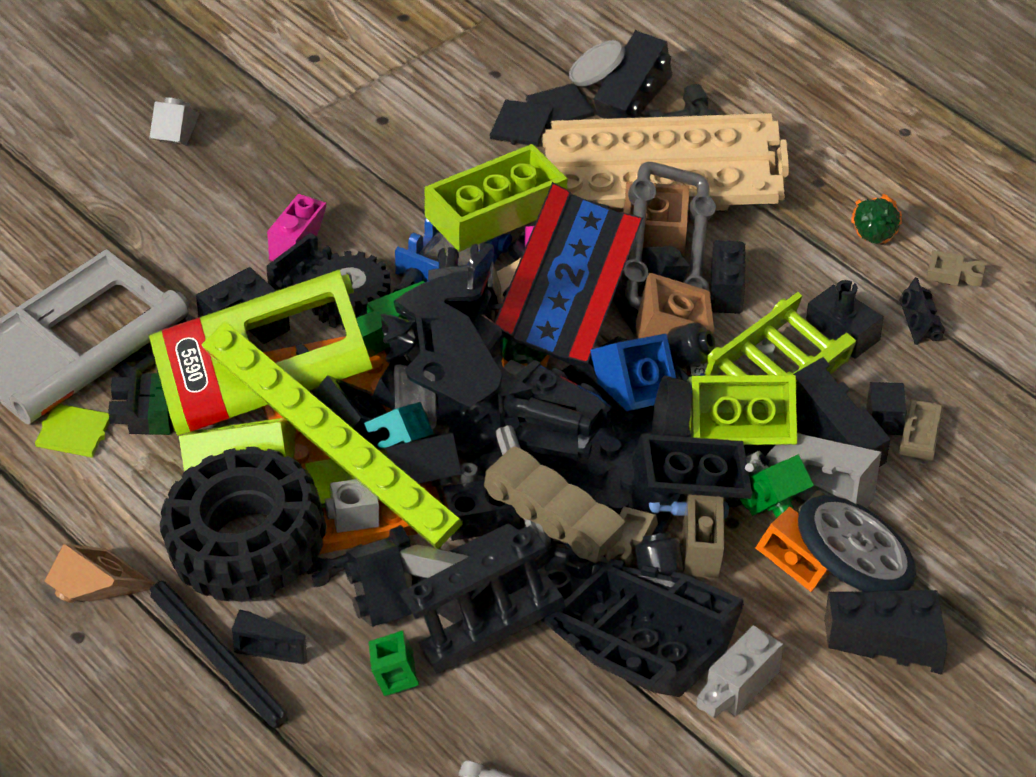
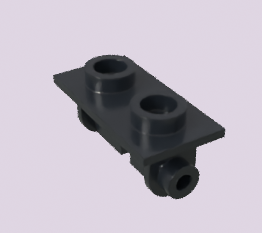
M917 277L903 291L899 299L915 345H918L923 337L929 338L932 341H939L943 338L945 332L939 316L935 315L937 310L931 291L921 287Z

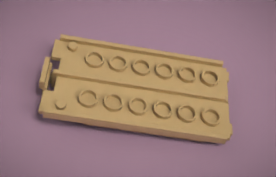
M772 113L552 121V129L546 130V134H543V147L546 148V158L568 178L567 190L573 195L588 201L608 205L609 209L619 213H624L626 181L634 182L637 179L639 167L648 161L693 172L705 177L710 187L709 197L713 199L716 205L715 211L728 210L729 205L778 203V200H784L785 177L789 175L787 140H780L778 121H772ZM780 145V147L777 149V165H776V166H775V152H774V151H768V146ZM650 174V181L652 183L689 185ZM693 185L689 187L688 206L697 195V187Z

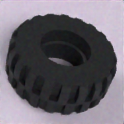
M246 447V449L242 450L232 448L224 450L222 454L210 455L202 459L201 463L197 466L188 468L183 473L179 482L175 481L168 492L169 498L165 499L161 508L160 532L178 577L185 584L192 586L194 591L207 597L210 594L213 595L214 599L229 602V599L246 602L260 596L266 598L274 595L275 591L283 587L286 589L294 584L296 578L300 574L304 575L312 566L313 557L317 558L323 546V538L326 534L324 511L312 476L307 470L302 468L299 462L289 456L285 458L282 453L272 449L265 451L258 447ZM248 514L268 515L262 523L248 531L235 534L219 532L224 525L240 516Z

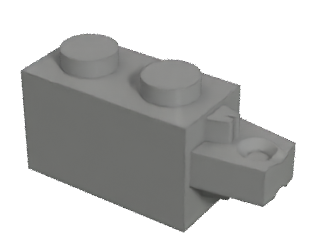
M752 626L709 669L708 682L697 697V707L714 718L724 710L737 716L780 672L783 643L757 627Z

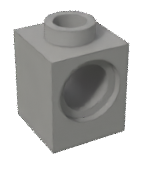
M356 479L330 483L331 498H325L327 519H334L337 533L379 527V503L373 493Z

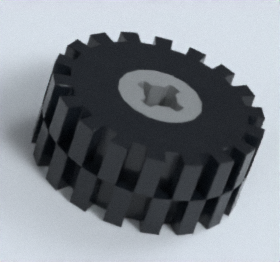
M344 251V256L340 257L338 253L331 254V260L324 257L320 260V266L315 264L312 268V274L310 273L309 276L310 280L339 269L341 275L348 274L354 289V293L349 294V298L356 318L367 314V303L391 294L389 269L386 270V264L383 261L377 263V257L373 255L365 258L364 252L358 251L357 256L351 255V251ZM336 300L312 308L313 314L319 316V321L325 323L329 320L330 327L336 328L340 324L342 325V330H345Z

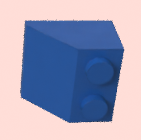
M667 334L618 342L590 350L597 383L626 411L655 405L658 387L663 376L676 378Z

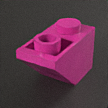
M299 193L267 231L269 260H275L309 233L315 236L318 235L326 210V202Z

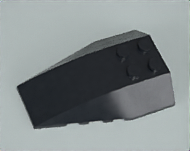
M552 546L536 560L541 578L549 577L563 596L566 607L541 619V621L595 666L653 693L681 697L726 653L744 606L743 599L682 573L673 572L671 576L658 574V568L643 566L641 570L625 567L624 561L611 559L607 563L601 561L595 563L577 556L573 550ZM524 572L506 586L509 594L528 586Z

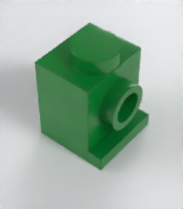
M403 630L368 641L371 671L384 697L419 685L413 649Z

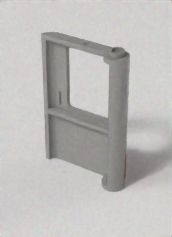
M104 250L0 318V403L24 423L31 424L149 344L150 334L177 325L187 318L189 303L182 293H176L173 290L163 293L110 251ZM115 285H123L151 307V309L84 354H80L50 330L51 327Z

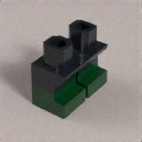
M130 367L129 377H112V400L127 401H109L108 413L110 424H128L129 434L170 435L171 417L158 369L157 373L141 374L139 369Z

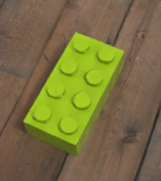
M530 144L426 186L425 217L458 252H461L474 244L478 245L536 221L552 182L567 189L568 178L533 144Z

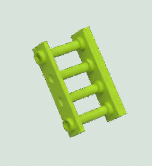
M797 292L787 300L785 298L781 299L770 313L724 347L718 346L713 349L707 357L708 365L704 376H716L721 371L726 375H747L733 363L743 355H746L768 375H793L824 357L830 364L827 371L832 374L849 361L856 340L847 332L836 341L825 337L797 313L802 299V295ZM788 322L817 346L821 352L815 357L812 355L807 356L777 329ZM767 338L800 366L799 369L794 373H786L760 351L756 345Z

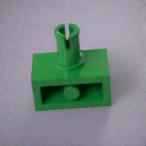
M797 454L751 476V499L740 498L744 507L749 509L752 516L768 509V511L773 512L777 519L789 507L794 509L791 502L794 500V496L814 485L800 455Z

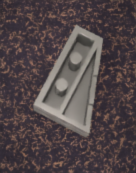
M797 433L796 445H775L766 455L770 460L769 467L797 454L800 455L814 485L796 495L806 501L818 489L828 496L848 499L865 508L874 500L881 458L880 451Z

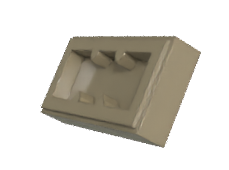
M910 399L899 455L933 461L944 405Z

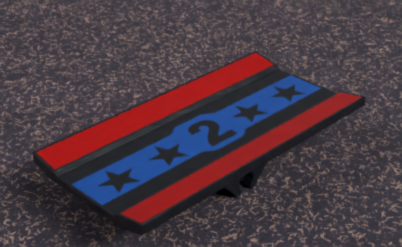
M552 182L495 319V323L502 330L503 337L569 364L587 367L591 357L590 350L594 349L643 217L616 212L573 195L567 189Z

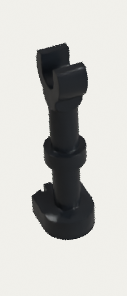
M401 525L389 530V537L387 539L398 546L399 552L411 547L410 539ZM363 544L354 546L353 548L363 546ZM347 554L333 559L313 558V564L307 573L311 574L320 571L312 575L313 585L315 587L324 586L336 572L345 569L344 564L348 563Z

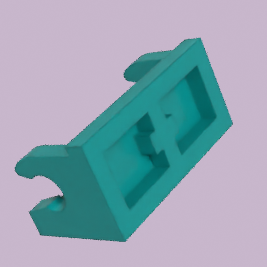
M421 402L397 408L364 423L368 432L380 430L381 427H386L389 430V438L377 444L380 448L390 447L402 441L405 443L412 442L434 434Z

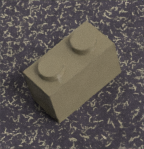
M688 494L683 521V574L719 578L724 552L723 497Z

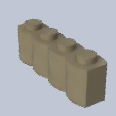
M512 446L486 470L484 487L492 498L512 505L517 514L523 519L540 524L549 537L568 543L577 556L597 563L622 538L625 521L611 508L597 503L581 488L568 484L560 474L549 467L540 465L526 451Z

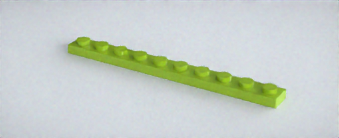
M224 321L201 344L207 353L354 479L373 493L436 549H439L461 527L462 522L455 514L229 323Z

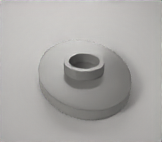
M610 40L592 47L573 64L569 72L570 80L577 86H587L603 79L622 61L625 55L624 46L616 40Z

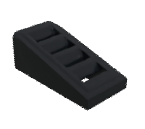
M239 609L232 627L235 653L298 664L306 663L305 634L254 613Z

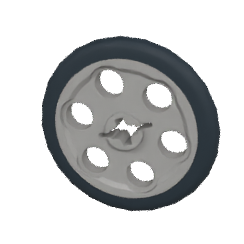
M821 495L813 497L801 506L798 514V528L802 539L813 556L837 578L860 591H908L913 586L916 577V566L913 556L903 539L878 515L859 504L837 496Z

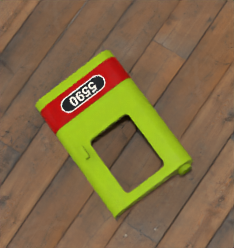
M339 269L150 334L149 338L177 436L268 405L202 347L201 344L224 321L248 339L246 332L248 330L336 300L346 331V337L341 341L277 362L276 364L308 391L317 388L327 375L342 380L373 369L350 302L349 294L354 293V289L349 275H341Z

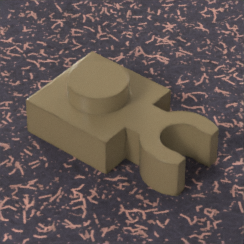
M933 250L926 280L958 286L959 280H963L971 286L980 287L982 286L986 263L981 261L963 262L964 255Z
M623 507L619 514L625 521L622 538L605 554L608 562L614 559L616 555L623 554L621 559L624 561L625 567H629L634 560L633 549L636 548L637 544L643 542L642 536L652 535L658 522L655 514Z

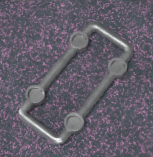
M648 161L639 167L637 179L628 190L629 201L634 205L633 215L643 217L620 280L626 287L625 297L628 304L639 310L642 297L638 296L639 287L648 276V269L642 262L647 205L651 203L656 195V188L650 181V174L697 187V195L688 206V215L694 221L690 274L684 283L709 291V285L702 278L707 221L715 213L716 205L713 199L709 197L710 187L707 179L700 174Z

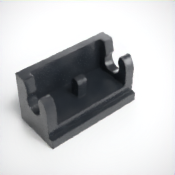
M309 233L266 266L268 284L278 291L309 280L310 273L312 274V268L315 264L320 266V260L324 257L331 260L332 251L328 245L325 246L321 253L318 249L317 236Z

